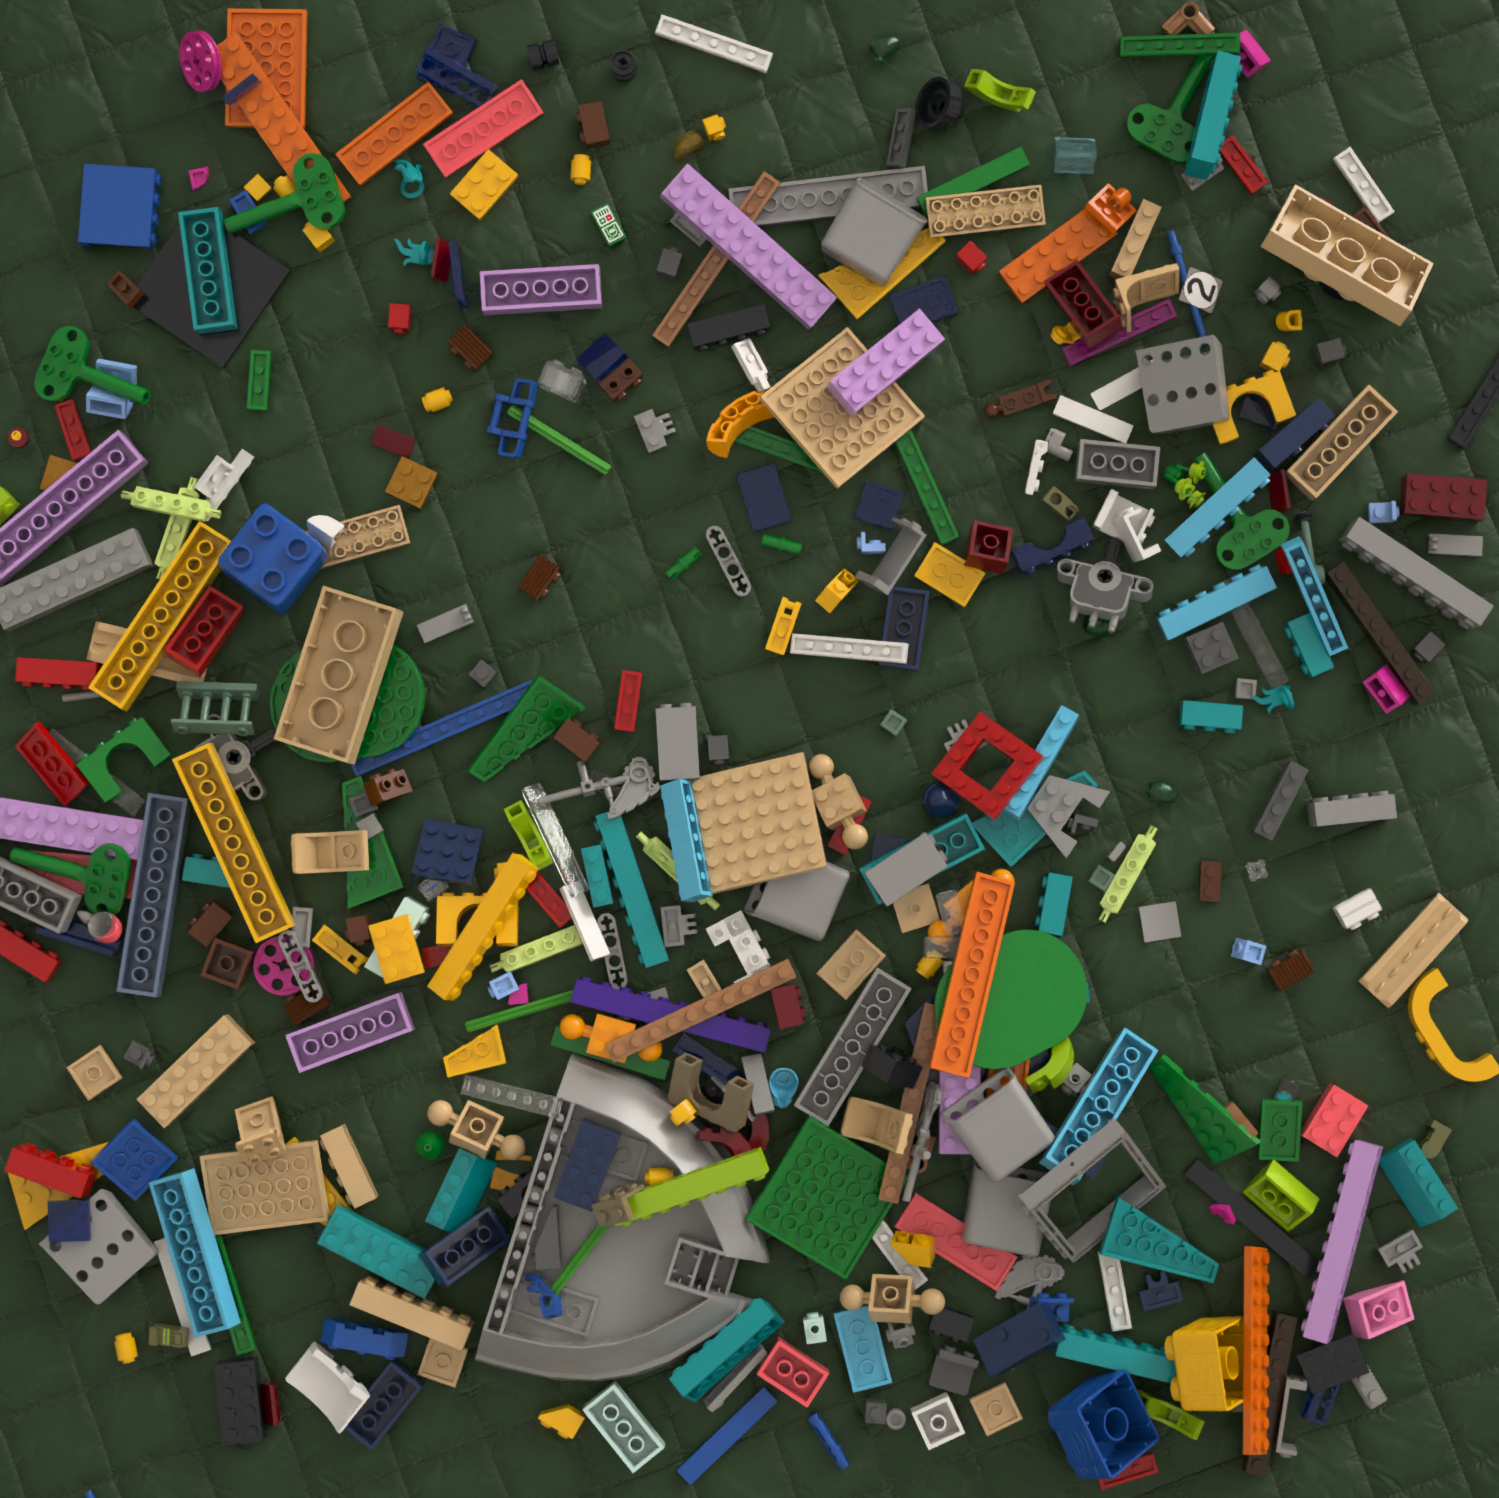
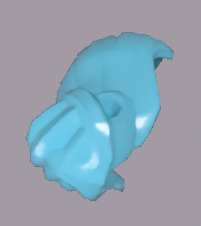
M777 1068L769 1077L772 1101L776 1107H787L797 1090L799 1079L792 1069Z

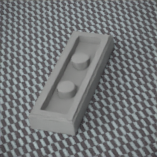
M761 1053L741 1057L745 1078L754 1083L751 1097L754 1115L774 1112Z

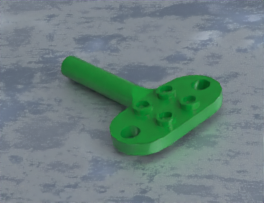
M1216 55L1197 56L1167 110L1152 104H1141L1135 107L1128 115L1126 122L1129 136L1135 142L1172 162L1186 163L1189 152L1185 150L1184 145L1192 143L1195 128L1185 122L1182 116ZM1140 115L1143 118V122L1135 124L1132 117Z
M309 153L300 157L293 168L295 191L225 218L224 223L230 234L297 208L304 210L308 221L317 229L329 230L338 226L344 218L345 204L329 161L321 154ZM314 160V166L311 169H306V162ZM327 214H331L333 216L332 221L327 224L324 223V217Z
M65 326L54 333L35 376V390L40 397L49 402L63 401L70 395L76 382L82 380L142 405L147 404L151 394L148 389L85 364L90 347L89 338L85 332L75 326ZM76 332L77 338L71 342L70 335ZM53 387L54 393L51 396H47L48 388Z
M1205 452L1195 458L1193 462L1199 464L1200 461H1204V467L1206 468L1204 479L1215 494L1226 483ZM1238 505L1240 509L1232 517L1230 514L1227 515L1233 524L1232 529L1225 533L1217 542L1215 554L1218 562L1229 570H1241L1280 547V544L1284 543L1289 535L1290 526L1287 518L1276 510L1267 509L1254 516H1247L1241 506ZM1274 519L1282 521L1283 527L1280 530L1273 527ZM1228 550L1232 553L1231 561L1223 559V551Z
M114 843L100 845L92 852L88 866L19 847L12 849L10 862L82 882L85 886L84 897L86 906L93 914L107 912L116 916L123 909L131 864L127 852L121 846ZM107 850H112L116 858H111ZM99 904H105L108 911L101 910Z

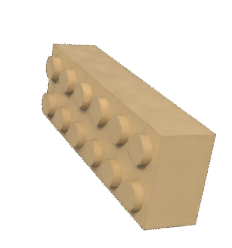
M1370 385L1366 386L1285 471L1286 478L1311 501L1315 500L1398 411Z
M229 1014L223 1015L137 1100L163 1128H166L256 1042Z
M370 1275L368 1277L364 1276L358 1282L349 1305L462 1351L475 1323V1321L471 1320V1316L463 1313L460 1315L455 1314L453 1309L447 1306L438 1307L430 1299L425 1298L421 1300L416 1298V1294L410 1291L401 1292L397 1290V1286L386 1283V1285L379 1283L378 1278Z

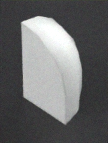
M318 515L307 520V527L313 537L329 549L336 543L334 541L335 536L338 533H342L344 528L343 524L329 516Z

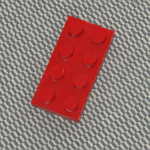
M41 722L34 724L15 745L16 749L64 807L70 805L90 784Z

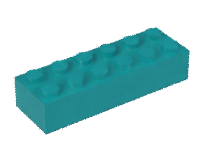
M1217 51L1209 70L1184 171L1185 175L1207 180L1210 173L1214 174L1215 168L1218 166L1221 156L1219 151L1225 140V136H1223L1224 131L1227 129L1230 119L1228 115L1234 103L1232 98L1236 93L1238 86L1237 78L1242 70V65L1239 64L1241 56Z
M218 207L178 212L194 331L197 334L238 329L221 210Z
M962 813L926 832L927 835L931 833L937 842L934 845L937 851L942 850L948 859L945 862L947 867L940 872L985 849L967 813ZM914 839L858 868L878 905L883 903L863 871L869 867H874Z
M337 1203L318 1238L317 1244L425 1299L435 1281L418 1255L425 1248Z
M762 1298L752 1300L743 1313L740 1312L734 1316L732 1323L722 1327L714 1339L706 1341L698 1353H693L689 1356L686 1364L677 1367L672 1372L669 1380L682 1397L695 1403L783 1325L785 1321L767 1301Z
M1068 1324L1060 1326L1066 1340L1052 1347V1351L1058 1357L1117 1371L1127 1370L1130 1374L1171 1383L1172 1378L1177 1376L1175 1361L1168 1360L1165 1354V1347H1161L1158 1350L1148 1343L1141 1342V1345H1137L1131 1339L1121 1338V1340H1116L1113 1338V1335L1102 1333L1100 1336L1094 1334V1331L1085 1328L1079 1331L1074 1329V1326Z

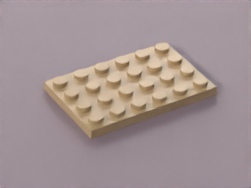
M318 1140L285 1144L286 1153L250 1166L246 1164L238 1151L201 1155L200 1163L208 1213L214 1235L328 1221L330 1215Z

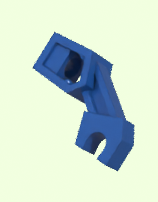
M534 1273L525 1276V1281H533L531 1287H526L527 1291L541 1294L539 1302L543 1318L553 1319L562 1316L561 1296L555 1294L544 1282L542 1276ZM550 1298L552 1299V1305H549L548 1300Z

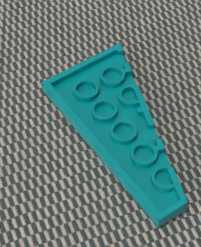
M1085 771L1066 779L1095 788L1098 786ZM1027 809L1020 821L1001 812L995 821L985 816L972 822L974 829L1010 867L1046 835Z
M1116 1196L1099 1251L1101 1255L1214 1283L1219 1267L1215 1260Z

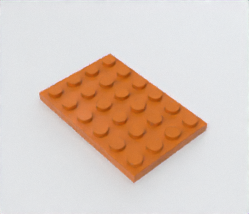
M228 8L227 38L235 32L238 33L305 129L307 10ZM226 87L225 126L227 128H255Z

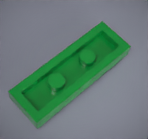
M251 350L247 410L268 411L271 351Z

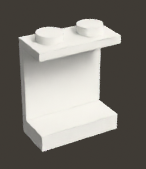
M1111 489L1092 527L1113 538L1116 537L1122 540L1113 519L1118 517L1117 513L1133 507L1134 510L1141 508V512L1128 519L1140 544H1142L1146 537L1144 533L1146 526L1150 527L1154 521L1155 516L1152 515L1154 509L1147 510L1119 496V492Z
M1133 507L1117 513L1118 517L1113 519V522L1134 563L1160 552L1161 549L1158 544L1142 548L1128 519L1142 510L1141 508L1134 510Z

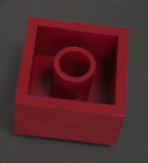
M974 520L969 531L964 566L1003 574L1009 560L1013 528Z
M794 983L772 988L771 993L779 1028L784 1029L803 1024V1019H806L804 1006L799 1007L798 1000L802 999L799 986L795 987Z

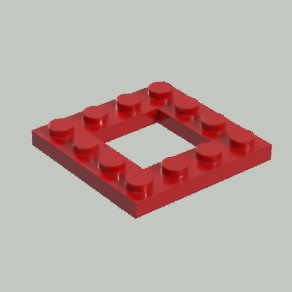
M979 712L931 775L995 821L1044 757L982 712ZM984 741L1014 761L991 791H988L961 771Z

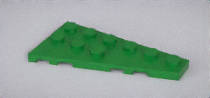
M537 675L468 767V772L483 782L487 781L502 770L510 761L520 757V754L525 750L531 749L553 733L567 719L571 720V717L576 713L586 709L585 705L540 675Z
M362 776L342 783L345 831L359 830L356 823L372 813L378 819L375 811L356 818L351 807L349 798L366 792ZM383 831L368 840L369 870L347 871L348 909L404 888Z
M1164 1054L1152 1060L1149 1065L1150 1070L1214 1165L1261 1142L1256 1136L1252 1137L1242 1123L1239 1125L1232 1119L1231 1113L1209 1093L1205 1094L1198 1088L1199 1084L1194 1080L1190 1081L1183 1074V1070Z

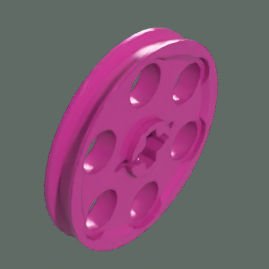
M201 30L188 32L183 37L180 45V63L183 74L189 85L196 91L214 90L220 82L222 73L219 50L208 33Z
M285 935L286 938L283 940V942L286 943L287 941H289L290 936ZM279 936L265 941L257 950L253 963L254 974L258 983L268 992L276 995H291L299 992L301 989L300 986H295L292 983L294 974L291 968H285L282 971V967L279 964L273 963V961L277 963L284 962V960L287 961L278 941ZM268 945L275 946V955L268 956L265 949ZM303 948L314 970L313 954L310 949ZM295 951L292 953L291 959L293 962L298 963V959L302 955L300 952ZM262 964H267L270 968V972L267 975H262L259 972V967ZM304 969L301 971L300 976L303 981H308L311 974L308 970ZM275 979L282 980V989L275 990L272 983Z

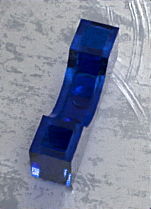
M1084 517L1064 527L1063 541L1054 549L1043 550L1029 542L1013 549L1010 553L1020 574L1025 572L1027 575L1036 571V566L1043 564L1045 567L1054 563V558L1060 555L1062 558L1073 554L1072 550L1078 547L1080 550L1091 546L1090 542L1094 540V537Z

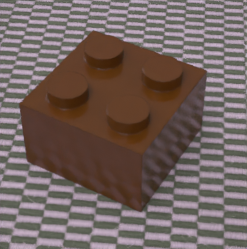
M575 718L572 721L567 719L553 738L584 762L588 763L602 745L598 742L601 738L592 731L586 733L583 730L585 726Z
M220 937L214 938L200 976L235 989H242L256 951Z

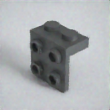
M949 1345L939 1346L929 1378L930 1386L960 1395H967L974 1369H977L979 1364L978 1357L970 1351H964V1353L956 1351L955 1347Z

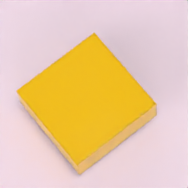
M259 174L244 186L258 203L272 190Z

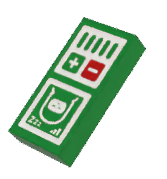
M608 203L591 211V215L609 248L627 239Z

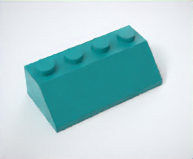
M1408 1138L1381 1155L1379 1161L1381 1169L1418 1227L1441 1220L1458 1209L1414 1139Z
M459 1148L425 1222L450 1232L472 1216L498 1162L487 1157L483 1159Z

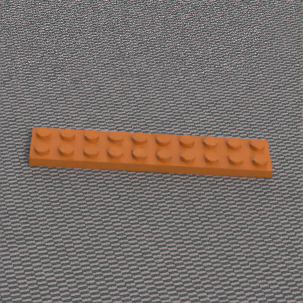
M235 32L217 45L222 65L221 80L295 184L293 168L298 159L305 154H321V152L238 33ZM314 160L306 162V169H311L314 166ZM335 174L345 203L352 197Z
M975 872L929 1068L964 1078L970 1077L1015 882Z
M1244 1246L1243 1455L1267 1454L1269 1448V1440L1267 1438V1429L1269 1427V1419L1267 1417V1408L1269 1407V1398L1267 1396V1388L1269 1386V1377L1267 1376V1367L1269 1365V1356L1267 1355L1269 1315L1267 1313V1305L1270 1298L1267 1293V1285L1269 1284L1270 1277L1267 1272V1264L1270 1261L1268 1248Z

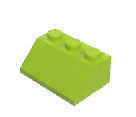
M1274 1159L1259 1171L1242 1192L1288 1232L1309 1217L1319 1201L1315 1194Z

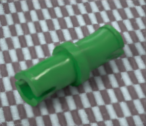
M764 533L761 546L778 549V552L785 551L800 555L802 543L786 540L783 536L779 538Z
M693 546L683 557L679 556L677 558L678 561L665 573L674 581L682 572L688 571L690 569L689 566L703 555Z

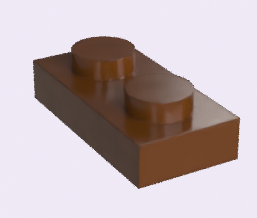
M120 269L107 283L115 294L130 308L144 295Z
M1200 861L1198 901L1220 902L1221 862Z

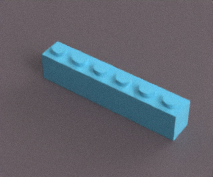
M1253 458L1170 534L1165 541L1180 557L1184 555L1188 557L1196 550L1193 547L1198 542L1201 544L1210 537L1209 532L1213 528L1218 530L1225 523L1223 519L1228 514L1232 517L1240 509L1238 505L1243 500L1247 503L1255 495L1253 491L1257 487L1262 489L1270 482L1268 479L1270 476L1269 472Z
M1298 536L1280 544L1329 656L1348 649L1302 539Z
M1260 564L1253 566L1249 569V573L1245 575L1239 573L1231 577L1232 581L1229 583H1218L1213 586L1214 590L1208 593L1205 590L1196 594V599L1183 600L1177 604V608L1173 610L1167 608L1159 612L1160 616L1156 617V621L1165 639L1170 640L1276 589L1277 587L1267 566L1261 567Z
M1061 705L1035 750L1043 755L1044 759L1002 811L1003 813L1020 821L1076 725L1079 714Z
M677 779L660 786L661 798L665 809L664 815L668 825V836L671 842V853L674 858L675 875L678 880L681 901L696 902L712 896L692 784L689 780Z

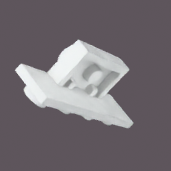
M241 449L234 461L229 464L216 455L194 486V488L207 496L205 500L211 503V509L216 510L221 502L226 499L229 491L238 482L245 469L249 467L254 456Z

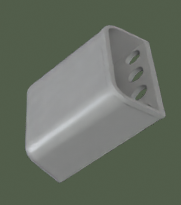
M860 177L856 179L854 186L821 242V250L876 285L884 287L928 222V218Z
M1215 335L1135 350L1149 430L1152 433H1172L1220 424L1229 420L1223 348ZM1205 343L1209 344L1210 351L1201 353V346ZM1186 347L1190 348L1191 355L1182 357L1181 351ZM1166 351L1171 352L1172 359L1163 360V353ZM1151 355L1153 357V362L1147 360L1145 356Z
M826 861L828 868L768 881L763 893L760 891L762 883L755 884L742 912L813 940L821 941L827 932L849 880L850 873ZM759 900L757 907L753 910V902Z
M1009 1067L999 1070L940 1112L944 1121L950 1126L993 1183L1004 1179L1055 1141L1054 1134ZM1008 1076L1011 1080L1002 1087L1000 1079ZM992 1088L995 1093L985 1099L983 1096L984 1090ZM969 1100H976L978 1102V1105L971 1110L967 1109V1102ZM957 1111L961 1113L962 1116L958 1119L950 1120L952 1112Z
M973 1158L961 1235L962 1241L972 1245L1037 1257L1044 1233L1021 1207L1023 1201L1019 1198L1018 1194L1024 1193L1037 1182L1038 1178H1042L1048 1172L1019 1167L1001 1181L993 1183L984 1171L979 1168L978 1163ZM1019 1174H1024V1175H1026L1027 1179H1025V1178H1020V1177H1017V1176H1018ZM1051 1200L1041 1208L1047 1216Z
M100 1189L39 1243L95 1304H101L158 1253V1248L121 1205L111 1191ZM102 1199L106 1201L98 1209L96 1208V1202L98 1200ZM83 1213L90 1214V1216L87 1219H85L83 1222L81 1221V1215ZM67 1227L75 1228L70 1234L66 1235ZM53 1240H58V1241H59V1242L56 1243V1244H51V1242H52Z

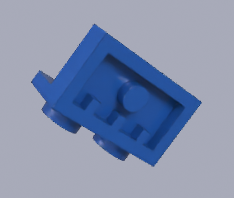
M1037 1293V1296H1030L1029 1308L1037 1303L1048 1302L1057 1322L1069 1321V1303H1074V1298L1068 1297V1293H1055V1296H1049V1293Z

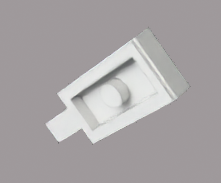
M748 338L733 344L731 348L750 383L755 386L758 393L768 390L770 387L767 381L768 371L751 339Z
M1035 441L1025 494L1033 495L1034 491H1038L1040 480H1036L1038 472H1042L1044 461L1040 459L1047 452L1048 442Z

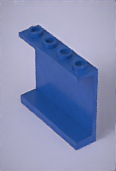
M84 164L78 243L83 247H91V244L146 247L149 251H153L154 245L157 244L155 226H158L159 216L156 214L157 206L160 205L158 187H161L162 177L159 175V172L155 168Z

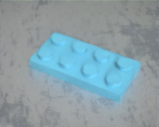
M869 1304L863 1305L858 1310L851 1311L846 1309L833 1313L853 1393L892 1383L878 1324L871 1321L868 1312Z

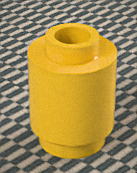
M576 154L573 160H571L570 179L576 185H586V182L590 181L591 161L588 155Z
M280 176L274 181L273 189L280 197H283L295 191V184L288 176Z
M444 387L426 393V396L422 397V402L427 412H435L451 406L450 402L453 401L450 391L445 390Z
M934 949L932 952L927 950L917 964L916 971L926 979H929L931 976L933 977L944 962L941 960L943 956Z
M668 1167L648 1168V1172H644L645 1184L649 1186L674 1177L673 1169H668Z
M131 1332L115 1336L116 1341H114L118 1361H123V1364L135 1361L134 1357L138 1356L135 1338L132 1337Z

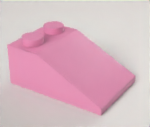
M1403 1280L1364 1290L1343 1299L1355 1338L1371 1339L1414 1320L1405 1281Z

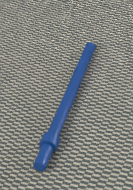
M1170 231L1167 233L1171 246L1170 253L1179 267V275L1184 285L1188 273L1182 257L1183 250L1181 245L1178 244L1175 232ZM1189 304L1198 336H1207L1198 307Z

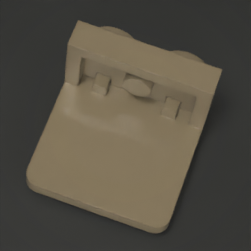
M634 1182L626 1185L625 1188L617 1186L610 1190V1194L606 1193L599 1196L598 1201L591 1204L599 1227L632 1220L634 1216L627 1199L644 1189V1184L637 1185Z

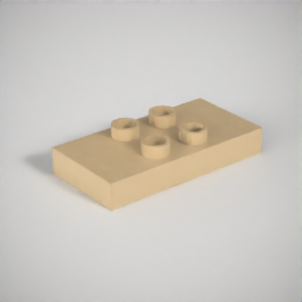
M1296 184L1285 199L1260 246L1302 270L1309 279L1325 283L1337 290L1344 299L1356 301L1398 326L1402 325L1412 311L1434 264Z
M323 586L274 739L355 765L404 612Z

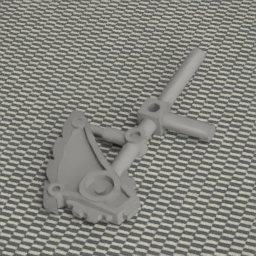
M643 757L632 758V762L629 763V766L625 767V773L622 776L611 779L604 777L601 781L595 783L589 780L585 763L581 760L576 763L582 781L580 782L581 786L539 797V802L542 805L581 794L584 797L595 795L596 790L603 789L610 803V812L607 813L610 820L621 816L625 811L628 813L634 810L638 804L640 806L645 803L649 796L652 797L660 790L659 782L653 783V778H655L654 769L652 766H649V763ZM625 783L618 797L613 802L611 787Z
M930 1081L926 1085L914 1134V1137L917 1135L918 1141L917 1145L913 1144L910 1156L913 1157L902 1198L906 1202L911 1200L921 1159L925 1160L931 1157V1153L924 1146L926 1139L930 1136L929 1127L932 1115L940 1105L942 1091L935 1082Z
M1023 1255V1259L1017 1261L1012 1267L1013 1270L1008 1272L1004 1279L1005 1282L1000 1285L995 1298L1010 1297L1016 1299L1019 1303L1027 1305L1028 1309L1030 1299L1021 1295L1016 1296L1014 1293L1035 1285L1032 1296H1037V1293H1041L1042 1289L1046 1288L1047 1285L1050 1287L1053 1286L1054 1282L1062 1280L1065 1269H1062V1265H1059L1058 1262L1056 1263L1053 1257L1049 1258L1048 1255H1043V1257Z

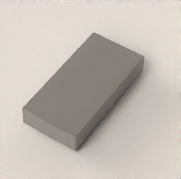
M293 907L292 918L296 925L291 927V930L297 934L302 947L310 949L313 908ZM290 941L289 945L291 948H298L297 944L292 946Z

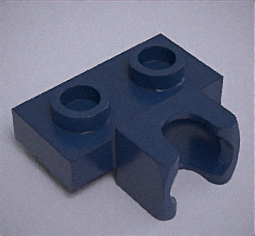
M1158 1270L1159 1277L1156 1280H1152L1151 1275L1145 1272L1144 1278L1148 1288L1138 1291L1143 1310L1148 1311L1183 1301L1178 1281L1168 1283L1166 1273L1162 1270Z

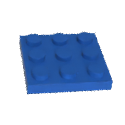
M133 1117L91 1160V1164L136 1201L150 1187L149 1182L157 1180L178 1159V1156Z

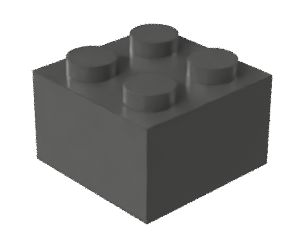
M1223 622L1183 639L1198 676L1239 658Z

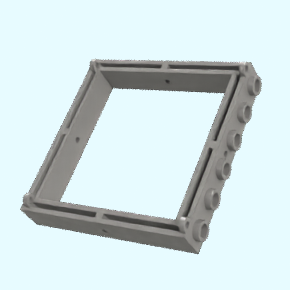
M1115 1118L1113 1120L1109 1119L1107 1121L1108 1124L1024 1193L1018 1194L1019 1198L1023 1201L1021 1207L1063 1258L1069 1257L1073 1263L1104 1238L1115 1200L1067 1240L1041 1208L1118 1144H1122L1144 1174L1140 1180L1119 1196L1121 1199L1139 1210L1166 1187Z

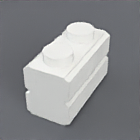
M1367 888L1332 907L1344 929L1350 928L1351 930L1361 926V921L1366 918L1368 921L1379 916L1378 912L1382 910L1371 888Z

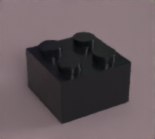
M871 1044L861 1065L888 1084L911 1089L914 1088L923 1068L916 1063L917 1059L909 1055L905 1056L903 1050L897 1047L891 1049L884 1044L879 1046Z

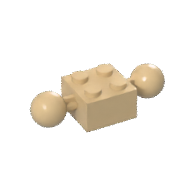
M825 754L815 755L811 758L808 768L810 774L814 778L820 779L823 783L822 786L812 790L814 802L826 827L831 830L843 825L842 839L844 844L850 849H860L867 843L868 834L866 829L859 824H855L853 819L866 813L867 810L851 777L845 773L833 779L834 764L832 759Z
M443 1100L433 1102L428 1108L427 1115L432 1124L436 1126H444L446 1124L454 1126L450 1134V1143L483 1159L486 1158L492 1145L499 1147L502 1156L508 1160H517L525 1152V1142L520 1136L512 1134L504 1137L498 1134L503 1125V1116L470 1100L467 1101L460 1116L453 1113L451 1105Z
M872 1274L871 1292H864L861 1287L854 1284L845 1286L840 1292V1302L847 1310H858L863 1304H869L868 1312L872 1322L911 1324L913 1307H921L925 1313L935 1315L940 1313L945 1306L944 1295L937 1289H927L921 1295H914L915 1283L913 1276Z

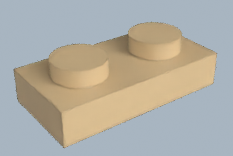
M704 959L687 969L703 998L721 990L720 985Z

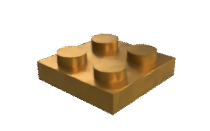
M402 456L385 492L422 509L438 473Z

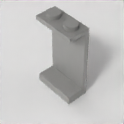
M895 517L892 518L891 521L901 527L902 530L872 576L860 570L855 578L869 588L886 595L890 593L926 537V534L921 531L922 527L913 521L910 522L903 517L901 520Z
M681 703L680 707L672 708V704L660 705V708L656 709L660 781L700 778L696 706H692V703Z
M922 832L919 837L874 867H869L863 871L886 906H889L947 867L945 862L948 859L942 850L938 852L934 845L937 842L931 833L927 835L925 832Z
M1286 1373L1274 1444L1279 1456L1291 1458L1292 1455L1297 1456L1295 1444L1282 1442L1290 1388L1303 1391L1307 1389L1305 1376Z

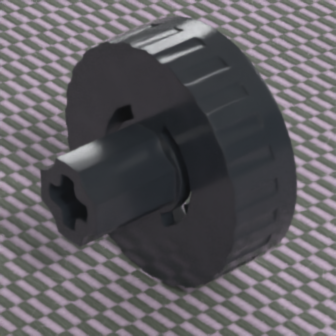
M943 77L930 79L922 87L916 100L915 116L918 123L925 128L940 132L947 130L957 119H961L964 115V106L962 105V93L958 84Z

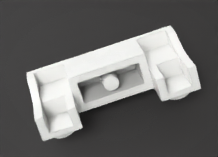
M741 910L706 928L714 946L729 939L747 975L734 981V983L770 967L767 960L770 956L766 948L761 949L758 943L761 941L760 936L756 930H751Z

